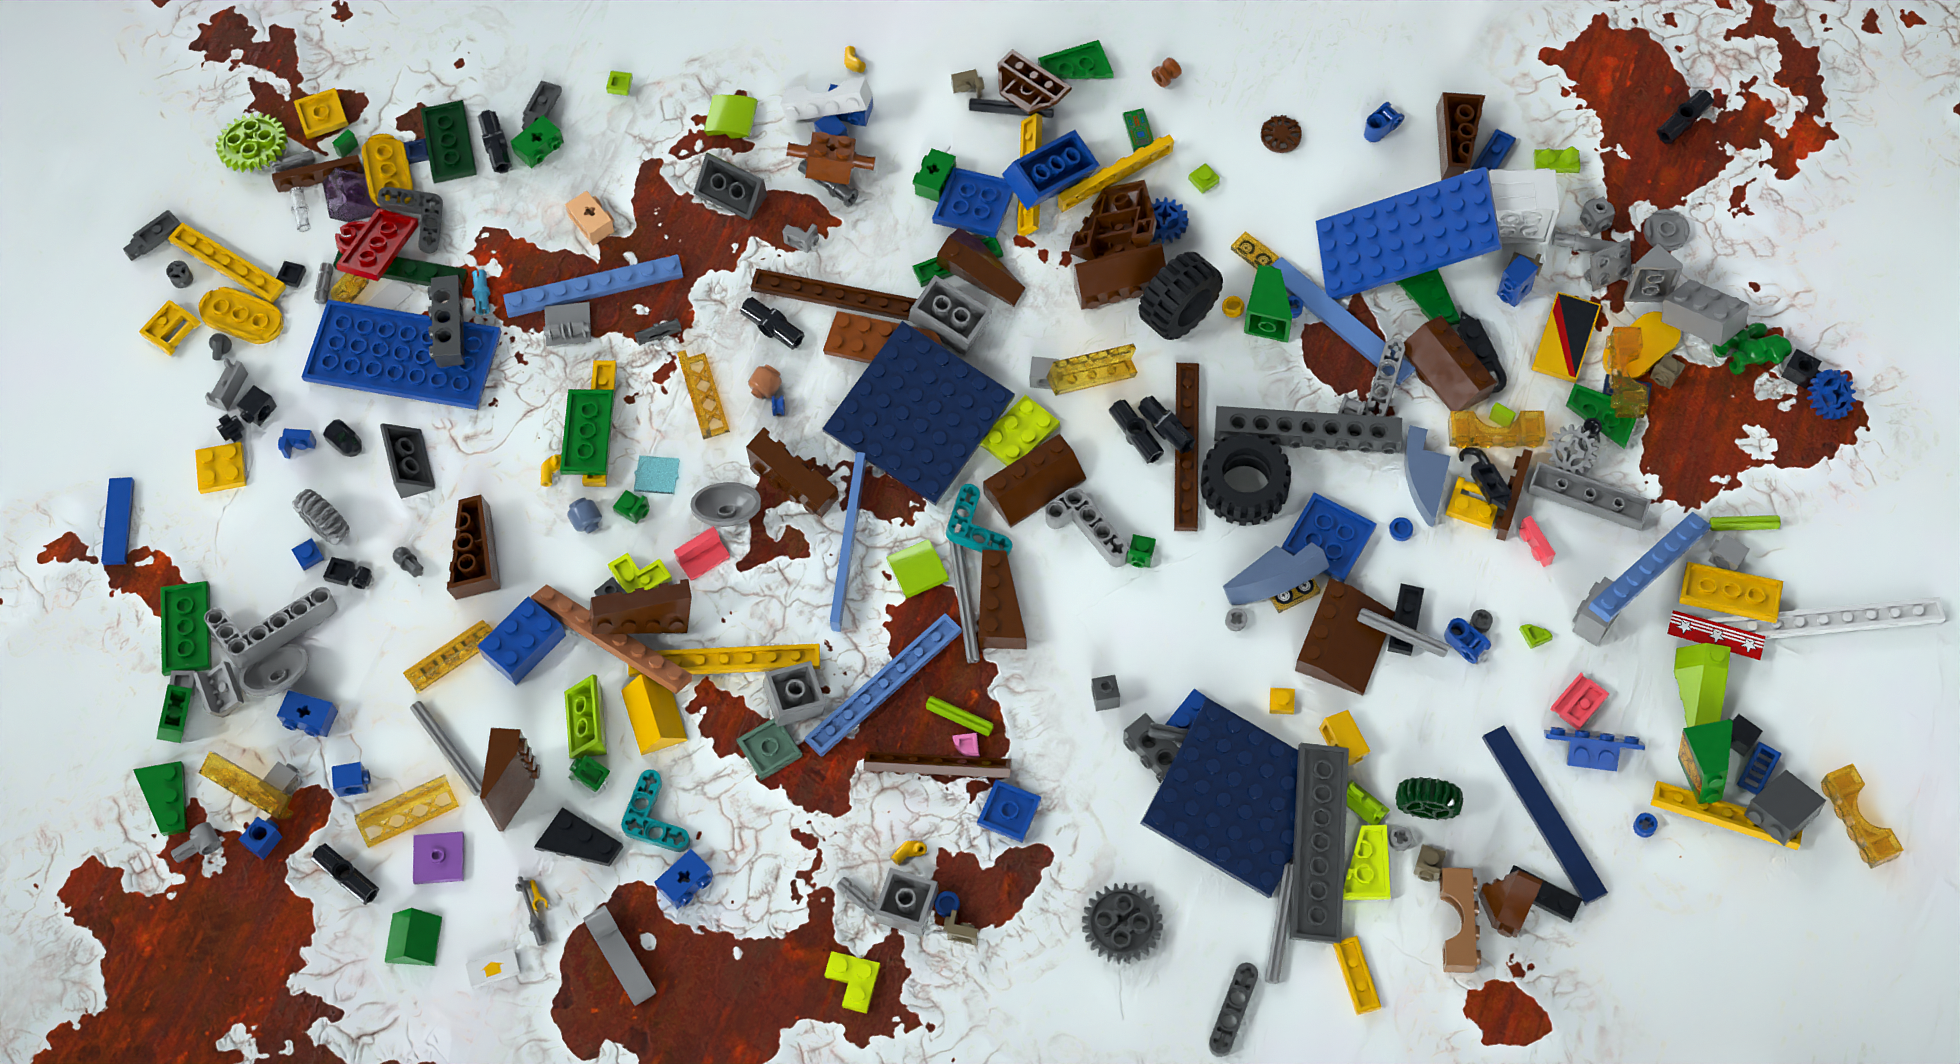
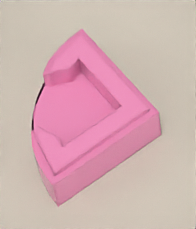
M977 733L953 736L954 745L961 754L967 757H979Z

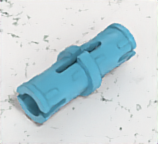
M481 269L479 270V276H477V270L472 273L474 283L472 295L475 298V312L478 315H484L483 309H485V314L490 313L488 300L490 289L487 287V272Z

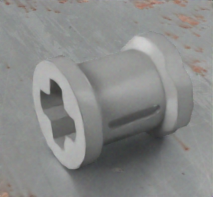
M1345 394L1338 414L1363 415L1367 402L1363 401L1361 403L1350 399Z

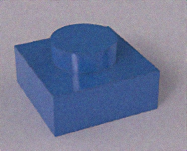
M312 538L291 549L304 571L324 560Z

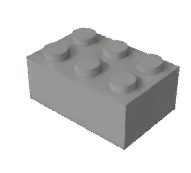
M934 275L911 307L908 320L920 328L935 332L942 342L961 354L966 355L989 323L992 310Z
M1689 279L1664 298L1661 322L1721 347L1746 327L1749 303Z

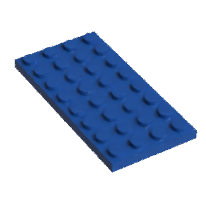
M1486 166L1316 221L1325 291L1328 297H1331L1333 300L1502 249L1490 175Z
M328 299L301 377L305 382L478 410L502 331L500 327L464 322L465 364L437 367L435 360L430 358L429 346L433 345V339L431 340L429 336V326H432V320H430L429 316Z

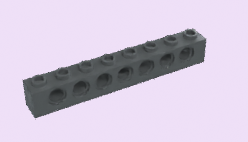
M1216 406L1214 441L1222 440L1225 442V437L1229 435L1238 437V433H1246V436H1252V433L1259 434L1261 439L1265 437L1271 439L1273 446L1278 444L1290 446L1291 448L1312 447L1316 450L1330 448L1338 451L1359 450L1363 453L1376 451L1383 452L1384 454H1394L1400 452L1402 444V418ZM1235 425H1240V426H1242L1243 428L1237 429V428H1235V427H1233V426H1235ZM1257 427H1264L1266 430H1259ZM1281 428H1286V429H1288L1289 431H1288V432H1283V431H1281L1280 429H1281ZM1303 430H1311L1312 433H1305ZM1327 431H1333L1336 434L1330 435ZM1349 433H1357L1359 436H1352ZM1373 434H1379L1382 437L1376 438L1373 436Z

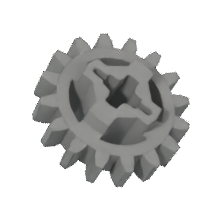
M1570 424L1568 431L1564 426L1560 427L1561 434L1553 432L1552 435L1555 440H1548L1547 442L1552 445L1551 449L1546 450V453H1552L1553 456L1549 459V462L1555 461L1556 465L1554 467H1562V470H1570L1573 474L1577 473V469L1584 473L1586 472L1584 466L1591 468L1593 464L1590 460L1598 458V456L1593 454V451L1599 450V447L1593 446L1597 438L1590 439L1591 431L1582 432L1583 426L1581 425L1575 430L1574 425ZM1573 434L1570 441H1560L1564 436ZM1582 439L1585 440L1588 449L1584 448L1582 444ZM1574 444V449L1578 450V452L1570 455L1571 451L1568 447ZM1558 451H1561L1564 457L1563 461L1560 459ZM1576 458L1585 459L1579 465H1572Z

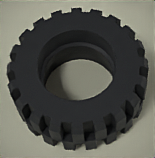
M1184 252V254L1177 255L1175 259H1171L1165 267L1159 270L1156 277L1154 276L1151 280L1150 285L1146 287L1138 308L1140 318L1164 339L1174 340L1181 338L1182 335L1188 334L1192 328H1195L1207 316L1206 314L1213 308L1215 301L1218 300L1219 293L1223 288L1221 272L1197 252Z
M1238 433V437L1233 435L1225 437V442L1219 440L1214 444V449L1212 448L1208 451L1202 465L1201 493L1202 497L1206 499L1208 508L1210 510L1215 509L1214 514L1217 517L1221 518L1224 516L1226 517V522L1233 524V521L1240 522L1239 525L1246 526L1247 522L1257 525L1260 524L1261 519L1268 521L1272 519L1273 513L1278 514L1281 511L1282 505L1286 503L1292 472L1291 466L1288 465L1289 459L1286 454H1281L1282 448L1278 444L1273 446L1271 439L1267 437L1261 439L1259 434L1252 433V436H1246V433ZM1248 466L1259 470L1266 477L1268 483L1262 489L1255 492H1240L1228 485L1224 475L1235 467Z

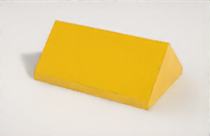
M640 674L621 690L641 756L688 741L672 691L645 674Z

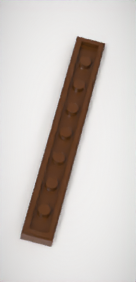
M756 268L750 287L751 291L905 321H909L911 307L917 300L915 298Z
M1176 363L1175 416L1182 423V426L1194 437L1196 442L1193 449L1188 453L1180 454L1175 448L1174 531H1197L1199 363Z

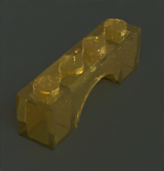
M1613 327L1611 334L1606 337V349H1610L1607 365L1608 369L1612 371L1609 378V387L1613 388L1611 408H1615V417L1644 418L1648 408L1647 386L1632 379L1626 369L1628 363L1639 358L1643 348L1641 327Z
M1450 411L1448 418L1449 447L1463 449L1469 446H1479L1481 448H1490L1492 446H1503L1504 448L1526 446L1528 448L1543 446L1546 437L1544 411H1520L1517 419L1505 427H1492L1484 424L1479 420L1474 411Z
M1849 764L1826 774L1820 782L1822 784V791L1833 803L1836 816L1842 819L1847 827L1846 831L1849 838L1855 841L1858 846L1861 859L1872 869L1898 858L1904 849L1892 829L1880 828L1870 824L1863 818L1858 809L1857 798L1865 783L1854 764Z

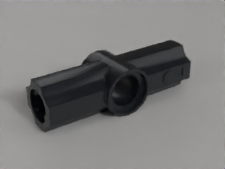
M1699 90L1687 102L1680 104L1677 111L1657 129L1656 134L1659 136V140L1665 144H1672L1684 131L1691 129L1693 123L1713 105L1714 99L1711 93L1707 90Z
M482 111L478 116V120L483 133L481 135L486 152L489 154L492 169L500 174L506 173L512 165L507 151L508 145L503 129L500 128L498 116L495 111Z
M753 297L747 298L743 302L740 313L755 323L765 336L769 338L775 337L792 350L794 348L797 349L805 337L804 332L789 323L779 310L775 308L769 309Z
M1153 396L1145 397L1140 401L1138 410L1164 440L1167 439L1180 454L1188 453L1193 449L1196 440L1169 409L1166 410Z
M1125 399L1115 402L1109 408V413L1125 433L1127 442L1137 449L1147 464L1159 460L1164 454V450L1147 429L1145 420L1137 416ZM1132 430H1140L1141 432L1133 433Z
M324 843L315 849L310 859L361 903L366 905L377 897V893L380 890L379 887L330 846ZM350 870L348 876L340 878L342 872Z

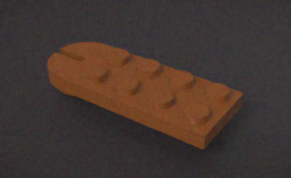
M837 311L823 352L826 355L870 364L899 326V323ZM913 327L943 347L939 336L935 332Z

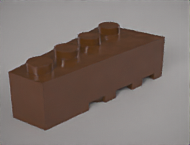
M763 427L746 446L751 471L759 477L761 475L765 477L773 488H780L786 492V496L793 502L798 501L803 504L805 510L810 514H817L822 518L839 499L838 488L817 470H808V465L800 456L793 457L785 448L786 445L780 440L777 442L773 441L769 437L770 431Z

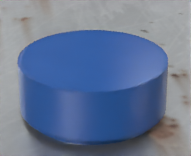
M1403 517L1394 519L1390 523V535L1397 541L1410 539L1413 534L1411 521Z
M950 891L940 893L935 899L937 913L945 918L946 916H951L952 909L957 910L958 913L960 909L958 896Z

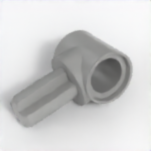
M204 822L194 827L190 832V840L173 849L171 855L177 863H180L197 852L202 855L211 854L217 851L222 843L211 823Z

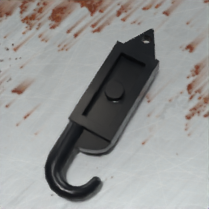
M1461 311L1457 332L1488 372H1495L1499 383L1494 387L1492 393H1498L1507 384V376L1498 360L1499 357L1479 318L1474 319Z
M1468 447L1463 449L1458 456L1461 462L1464 461V456L1468 454L1476 456L1479 462L1471 466V476L1488 504H1494L1506 511L1512 492L1494 463H1491L1485 452L1479 448Z

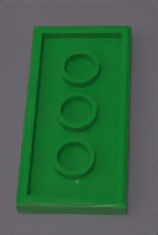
M568 389L560 464L561 475H607L615 398L614 390Z
M208 581L161 587L162 674L164 676H170L171 671L199 672L212 669L211 632L204 620L206 612L210 610V584Z

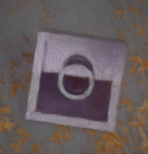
M335 168L322 182L329 218L349 223L370 218L377 208H380L369 196L364 174Z

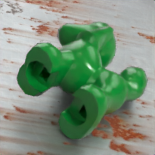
M1755 322L1749 325L1747 329L1743 328L1721 347L1712 344V349L1715 356L1719 358L1724 357L1730 349L1738 350L1731 355L1734 357V361L1729 363V368L1734 375H1741L1745 370L1746 364L1755 363L1761 365L1768 360L1774 364L1782 363L1784 357L1791 354L1792 346L1788 339L1778 334L1764 337L1768 332L1767 326L1764 323Z

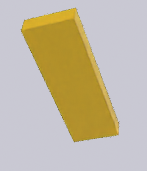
M1354 936L1341 940V943H1333L1332 945L1356 1016L1381 1009L1382 1006L1358 937Z

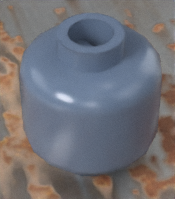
M584 497L569 505L570 509L567 516L576 531H585L589 534L599 528L598 523L601 521L602 515L593 500H586Z

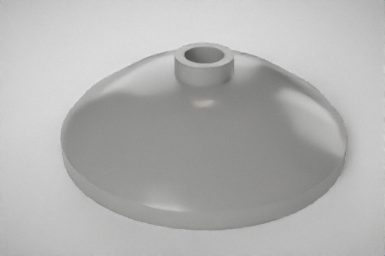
M735 482L716 483L704 487L692 497L690 504L691 512L698 520L711 526H736L750 520L757 514L761 507V498L759 493L748 485Z
M284 644L254 664L243 668L239 677V684L242 690L251 696L266 697L281 693L293 686L303 676L309 663L308 654L299 645Z

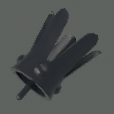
M1588 418L1583 424L1582 432L1585 433L1590 430L1589 438L1597 437V442L1600 443L1602 424L1596 418Z

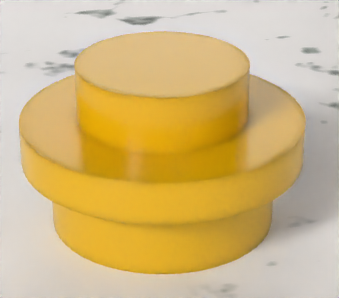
M1229 296L1222 303V311L1228 317L1236 318L1244 312V302L1238 296Z

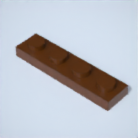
M357 154L272 173V180L278 193L289 192L297 188L311 187L315 184L333 182L346 177H355L359 174H364V168Z
M1524 449L1521 457L1516 456L1513 469L1517 470L1515 477L1510 476L1507 485L1512 492L1511 500L1508 501L1507 510L1504 511L1503 517L1498 515L1494 529L1498 530L1496 539L1506 540L1533 454L1531 450Z

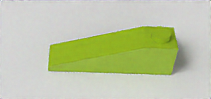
M1703 643L1676 649L1673 672L1678 682L1679 696L1683 702L1687 727L1721 720L1731 647Z

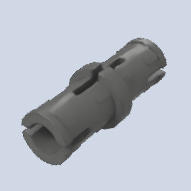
M675 318L661 324L654 323L652 327L634 332L637 344L641 346L657 339L661 341L665 336L682 332L679 320Z

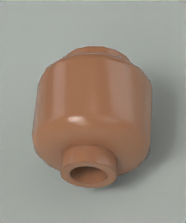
M767 364L764 367H757L748 381V385L752 389L750 393L761 400L764 397L772 398L782 384V380L779 377L781 373Z

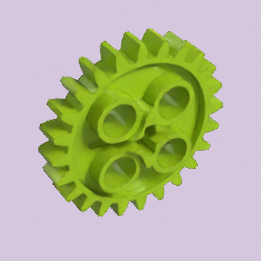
M251 113L249 118L242 115V120L240 121L235 118L233 125L227 123L228 129H221L222 135L217 136L219 142L215 143L221 162L225 163L227 168L232 166L233 171L240 168L243 173L247 168H249L250 172H253L255 167L262 170V165L265 164L267 167H270V161L277 162L276 156H283L281 150L287 149L285 143H288L285 128L281 122H278L276 117L272 119L270 114L263 117L262 113L255 117Z

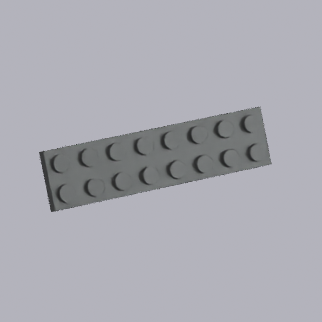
M1300 743L1298 745L1290 917L1291 940L1327 944L1341 943L1349 748Z

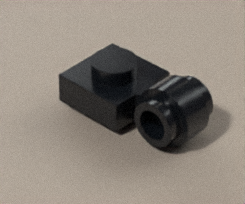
M331 557L323 578L327 582L347 586L351 579V584L354 587L365 589L366 586H369L372 579V571L363 566L355 569L354 562Z

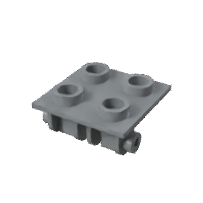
M1630 238L1590 255L1591 269L1584 273V278L1587 282L1591 281L1593 292L1632 274Z
M589 302L545 306V327H543L544 336H546V347L591 342Z

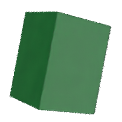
M415 908L393 913L384 962L435 966L442 917Z

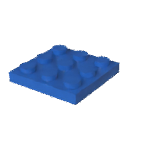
M953 167L932 217L933 224L954 229L960 228L967 232L996 238L1014 191L1004 178Z
M1314 492L1281 548L1294 556L1311 542L1324 550L1330 566L1322 573L1344 583L1376 529L1377 523Z

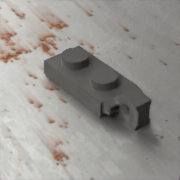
M545 81L539 83L523 111V131L542 115L546 118L549 116L562 92L561 86Z
M169 210L165 211L133 234V238L130 240L131 243L123 248L124 253L131 261L141 256V254L149 253L167 240L181 222Z

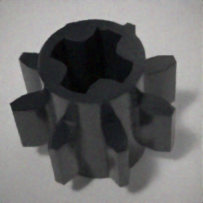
M226 414L218 419L221 424L216 428L225 441L232 439L235 443L243 438L241 432L245 430V427L236 415L230 418Z

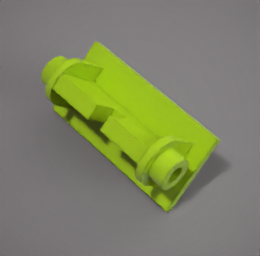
M1352 779L1348 781L1347 807L1370 825H1378L1390 809Z

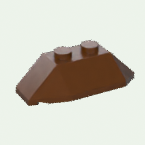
M1013 49L997 63L1000 96L1029 115L1058 104L1072 90L1071 86Z

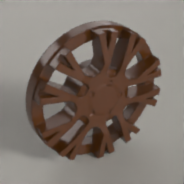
M1277 115L1272 116L1271 119L1264 122L1261 128V141L1267 149L1273 152H1290L1297 148L1301 142V126L1298 125L1295 119L1292 120L1287 115H1281L1280 117H1277ZM1291 134H1298V137H1294ZM1267 136H1271V137H1272V138H1271L1270 140H1268V141H1266V139H1265V137H1267ZM1286 143L1287 148H1280V144Z

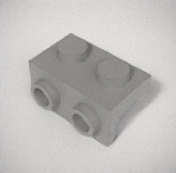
M223 661L207 673L197 671L193 674L196 688L200 692L203 701V708L208 714L225 717L244 703L229 662Z

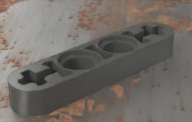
M1245 962L1240 964L1231 981L1209 1040V1050L1216 1057L1228 1055L1233 1046L1258 978V970L1252 963ZM1246 970H1249L1253 978L1249 977L1247 979L1245 987L1240 986L1243 978L1240 972L1245 973ZM1234 992H1241L1245 996V1001L1242 1004L1232 1002L1231 995ZM1225 1015H1232L1236 1019V1025L1230 1028L1226 1027L1222 1023V1018ZM1222 1032L1227 1034L1224 1040V1045L1227 1048L1222 1047L1221 1050L1216 1049L1217 1044L1213 1042H1218Z

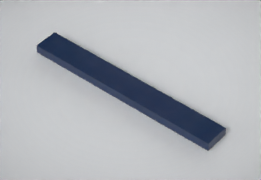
M1505 725L1483 735L1484 743L1577 894L1583 899L1584 905L1607 895L1608 891Z

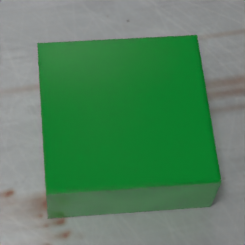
M349 129L332 142L337 155L341 158L346 157L359 146L354 133Z

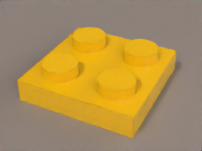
M336 88L294 101L307 139L349 126Z
M241 442L195 450L198 491L200 494L247 486L244 449Z

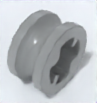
M1239 608L1229 610L1225 619L1228 629L1236 632L1246 626L1247 614L1245 611ZM1235 615V618L1237 616H1240L1241 624H1238L1237 622L1236 624H1233L1231 622L1232 616Z
M1402 826L1394 828L1389 836L1390 846L1396 851H1405L1409 848L1412 842L1410 830ZM1399 834H1403L1404 840L1407 842L1397 843V838L1394 836L1398 837Z

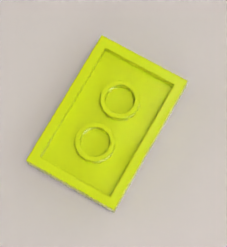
M1024 395L993 426L980 445L1008 466L1039 447L1060 426V421L1030 397Z

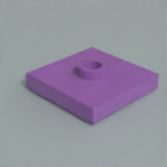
M463 831L414 835V885L464 881Z

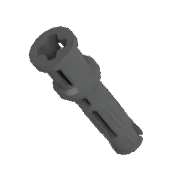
M805 159L799 164L798 171L806 175L807 161ZM812 179L826 188L830 196L837 197L843 201L846 207L853 205L858 198L859 192L855 188L851 189L844 184Z

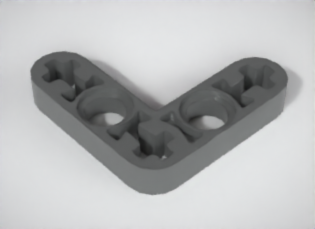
M393 187L381 188L377 197V203L381 208L421 214L418 245L424 253H434L438 249L440 241L442 198L438 194ZM386 195L390 196V201L385 200ZM398 197H400V203H397ZM408 197L413 198L416 204L407 205L404 199ZM430 202H434V212H430ZM431 219L437 225L435 227H428L425 221ZM428 234L432 235L431 245H427L426 242Z

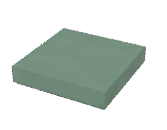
M774 718L736 739L739 747L761 781L803 757L784 725L777 727Z

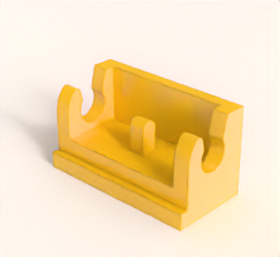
M1349 710L1331 715L1323 720L1319 730L1327 745L1349 748L1348 766L1361 762L1363 760L1362 757L1370 753V749Z

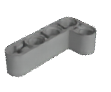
M1068 489L1047 504L1046 523L1050 528L1060 529L1073 520L1109 565L1116 568L1126 564L1127 543L1081 489ZM1077 500L1080 503L1071 504L1070 501ZM1060 513L1061 515L1058 517H1054L1051 514ZM1092 517L1094 520L1086 521L1084 518ZM1099 534H1106V535H1108V537H1107V538H1100V537H1098V535H1099Z
M604 905L585 916L583 920L634 1006L656 994V990L606 906Z

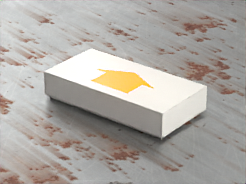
M514 948L465 963L472 989L521 974Z

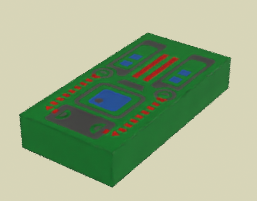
M1144 108L1123 112L1122 117L1133 152L1141 147L1145 148L1152 144L1154 139Z

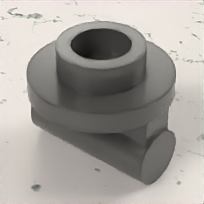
M216 333L210 337L209 346L212 349V359L216 361L221 360L222 354L228 353L232 348V342L226 335Z

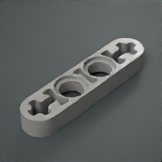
M1390 339L1384 346L1365 407V415L1372 416L1371 411L1375 410L1376 402L1380 403L1379 413L1381 414L1376 416L1386 417L1405 356V345L1399 339ZM1398 346L1399 351H1396L1394 360H1391L1390 349ZM1385 366H1392L1395 372L1390 376H1386L1382 373V369ZM1384 386L1389 392L1386 396L1380 397L1375 393L1376 389Z

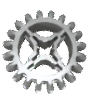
M305 489L292 502L293 508L299 517L326 542L337 545L350 532L349 525L343 519V516L315 491Z

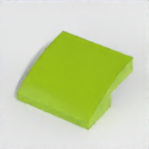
M713 95L704 132L707 136L727 134L730 139L750 137L758 100L741 95Z
M929 539L886 557L887 563L894 573L906 599L949 581L946 570Z

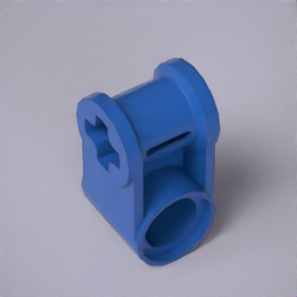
M1385 102L1378 110L1368 116L1364 129L1365 139L1373 143L1380 141L1401 125L1405 115L1395 111L1391 107V103Z
M1462 618L1452 619L1445 630V641L1472 664L1478 661L1479 655L1484 650H1488L1491 647L1488 638ZM1452 629L1459 630L1462 635H1455Z

